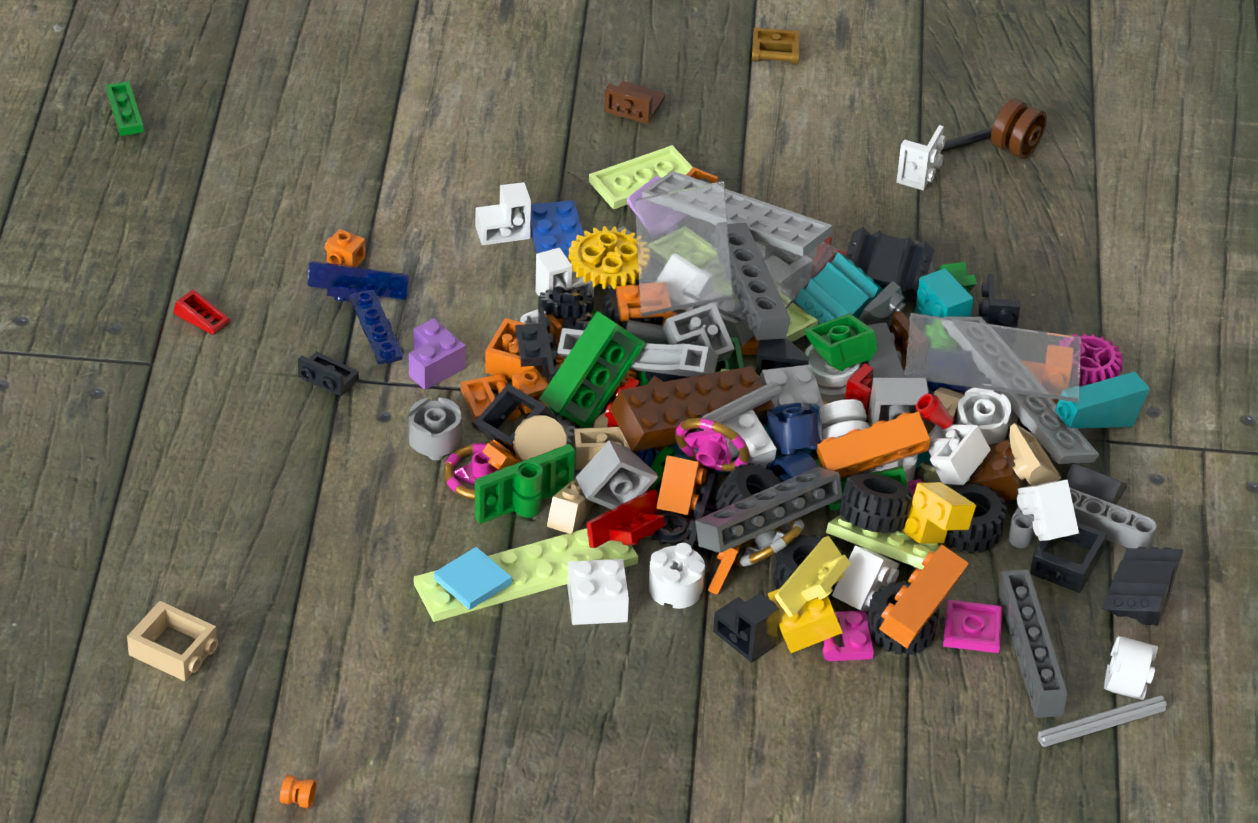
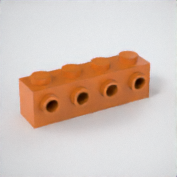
M907 412L888 422L878 421L869 428L851 430L845 436L839 438H827L820 444H817V456L824 469L839 472L840 479L928 451L930 438L919 412L912 414Z
M942 544L935 553L931 550L921 563L924 568L922 570L916 568L908 580L911 585L909 587L903 585L894 598L898 602L895 605L889 603L881 615L885 620L879 629L905 648L909 647L958 582L969 564Z

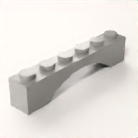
M562 328L557 353L566 359L584 331ZM646 343L630 369L686 377L715 373L718 354L707 346Z

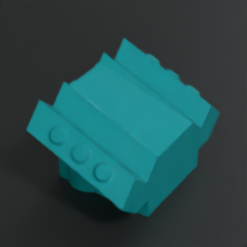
M837 252L833 262L828 261L824 269L816 277L810 279L806 290L801 288L795 302L805 312L817 319L818 324L848 313L859 319L865 307L883 289L870 276H867L861 268H858L852 260Z

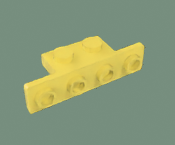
M826 536L822 538L775 594V598L789 617L795 616L806 601L816 597L820 600L828 596L833 591L831 587L845 576L843 572L851 563L845 555L840 553L830 537Z

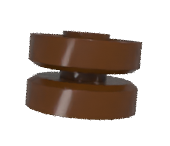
M1016 98L1009 100L1001 109L991 132L992 145L1005 151L1009 149L1012 155L1021 159L1028 158L1035 151L1047 125L1046 112L1033 106L1029 108L1027 103Z

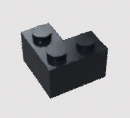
M760 593L747 602L737 597L714 613L713 632L753 663L776 647L779 608L773 601L768 600Z

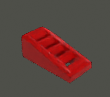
M194 289L176 301L173 311L178 317L211 335L217 333L229 324L231 320ZM214 320L218 321L215 325L211 324Z

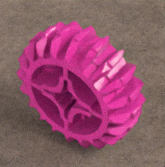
M1084 332L1081 336L1073 334L1072 338L1065 337L1064 341L1060 342L1057 347L1073 350L1069 379L1072 389L1117 377L1122 373V353L1119 352V347L1113 346L1112 341H1105L1104 336L1098 338L1095 337L1094 333L1092 336H1087Z

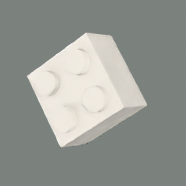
M623 559L568 562L567 587L572 625L628 622L629 597Z

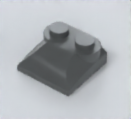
M892 281L865 307L859 320L866 325L887 323L888 328H890L892 314L903 311L906 306L903 303L905 297L902 295L901 287Z

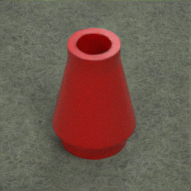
M928 393L919 398L916 403V410L922 418L943 430L952 425L953 417L948 413L938 396Z

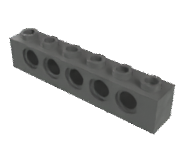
M717 224L716 234L712 236V247L717 251L719 263L726 271L727 281H730L732 284L734 296L740 302L741 312L746 315L749 329L753 331L756 340L786 339L791 318L747 224Z
M815 467L695 520L699 546L721 553L843 498L840 474L832 470Z
M1029 569L1002 571L998 596L1035 718L1063 716L1067 690Z

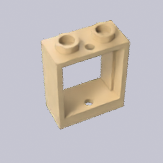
M159 601L127 636L129 656L183 681H186L192 673H196L206 657L213 654L218 646L216 626L162 601ZM167 627L196 639L182 655L155 643L156 639Z

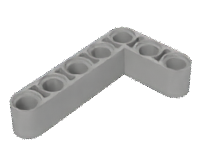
M1069 488L1077 522L1106 532V540L1124 547H1146L1147 549L1152 547L1157 526L1153 519ZM1019 507L1012 517L1009 542L1015 547L1026 548L1036 538L1033 530L1034 515H1023V511Z

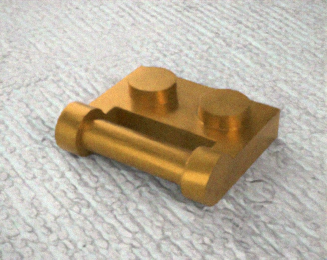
M754 28L752 61L759 62V59L790 61L791 64H798L800 31Z

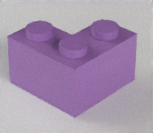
M433 318L413 329L414 351L409 353V377L424 390L466 368V345L436 319Z

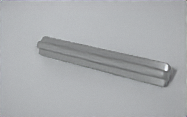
M773 381L704 415L702 418L724 424L778 397L779 393L782 392V387L779 386L778 382Z

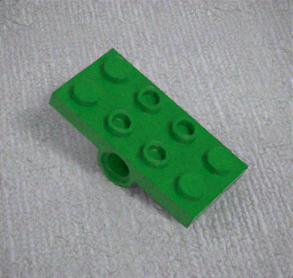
M567 444L475 479L474 518L476 521L482 524L513 511L526 518L537 516L541 512L542 500L554 496L574 480V448Z

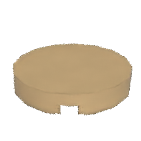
M546 415L531 416L523 420L515 431V441H513V448L521 461L567 445L563 427L555 419Z

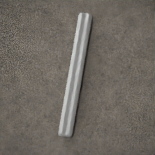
M1158 695L1040 730L1037 738L1042 747H1047L1166 710L1167 702L1162 695Z

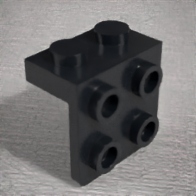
M988 274L987 282H982L981 297L985 298L979 302V316H983V320L993 331L1000 328L1009 345H1015L1020 300L995 299L994 275Z

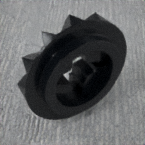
M671 511L656 514L664 516L665 526L656 530L654 535H651L652 540H659L661 545L667 542L673 546L675 542L683 543L685 538H690L688 536L690 520L685 515ZM668 524H670L673 532H668Z

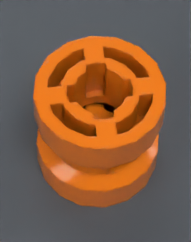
M287 774L281 786L280 803L287 805L297 803L302 808L310 809L316 794V780H298L296 776Z

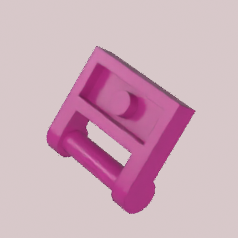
M865 610L835 612L843 632L840 634L842 647H838L835 644L834 637L824 640V659L827 661L873 659L874 650Z

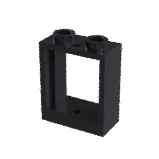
M507 384L476 419L474 424L486 438L491 441L496 439L516 454L513 448L515 431L509 437L499 431L498 428L520 403L533 410L526 419L531 416L546 415L557 422L558 420L546 405Z
M1077 522L1078 534L1060 537L1062 540L1090 550L1082 565L1048 553L1047 551L1055 539L1041 541L1033 554L1030 574L1081 593L1104 552L1107 533Z

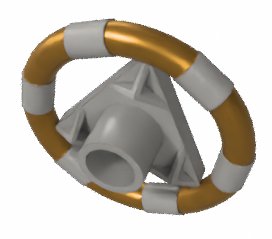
M798 518L750 539L739 549L734 563L737 566L746 567L776 554L801 534L804 529L803 521Z

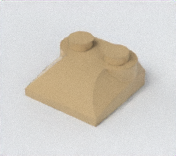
M1015 423L1011 425L1010 445L1015 457L1013 470L1021 480L1026 478L1031 486L1061 479V476L1036 436Z

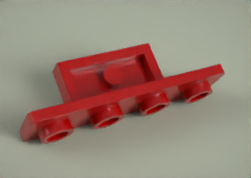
M650 489L588 521L587 535L589 547L597 548L610 540L622 542L623 545H634L638 543L639 539L654 535L656 530L664 527V516L656 515L659 513V509H656L658 503L657 491Z

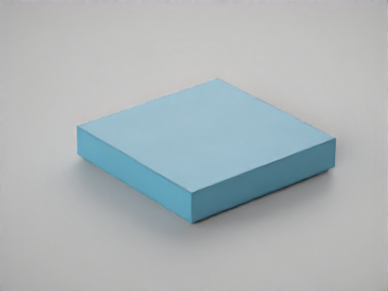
M477 547L434 572V579L469 610L512 584V577Z

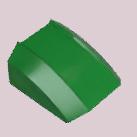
M850 313L804 330V333L817 352L831 366L842 372L845 368L861 362H870L877 351L875 331Z

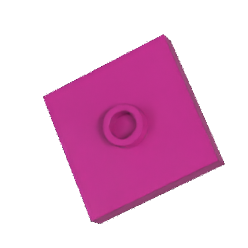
M947 600L943 647L999 653L1002 606Z

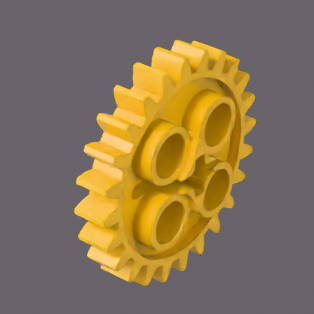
M603 226L602 231L593 228V233L585 230L584 237L577 235L576 241H572L571 247H569L568 258L572 265V272H576L577 278L584 276V283L593 281V287L602 284L603 289L607 285H611L613 289H616L618 284L626 286V282L635 285L636 279L642 280L643 274L647 275L648 268H650L651 251L648 250V244H642V237L635 239L634 232L627 235L626 229L617 232V228L613 227L611 231H608L606 226Z

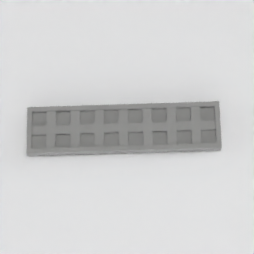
M675 171L669 172L642 191L643 201L692 217L695 220H701L717 227V224L746 223L755 241L764 242L775 248L792 252L795 255L805 256L833 234V225Z

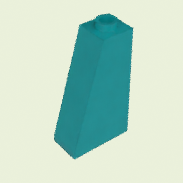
M1134 371L1062 392L1055 412L1070 429L1132 427L1137 420L1150 388Z

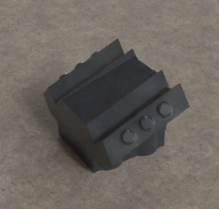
M862 227L852 233L846 257L852 260L858 268H861L867 276H870L883 290L893 281L901 287L902 295L905 297L904 302H913L917 300L920 277L928 275L934 250L926 241L916 245L910 237L906 239L883 234L880 230L870 235Z
M1146 547L1126 548L1123 560H1121L1101 610H1108L1119 617L1126 616L1136 619L1143 625L1158 626L1171 596L1175 576L1184 550L1172 549L1170 547H1164L1163 549L1158 547H1151L1150 549Z

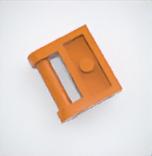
M667 284L616 286L620 321H628L629 318L663 317L666 320L672 317V305L670 304Z
M498 374L461 382V391L474 422L495 399L491 389L496 390L499 394L508 384L504 375ZM518 406L509 415L507 420L512 421L519 418L521 412Z

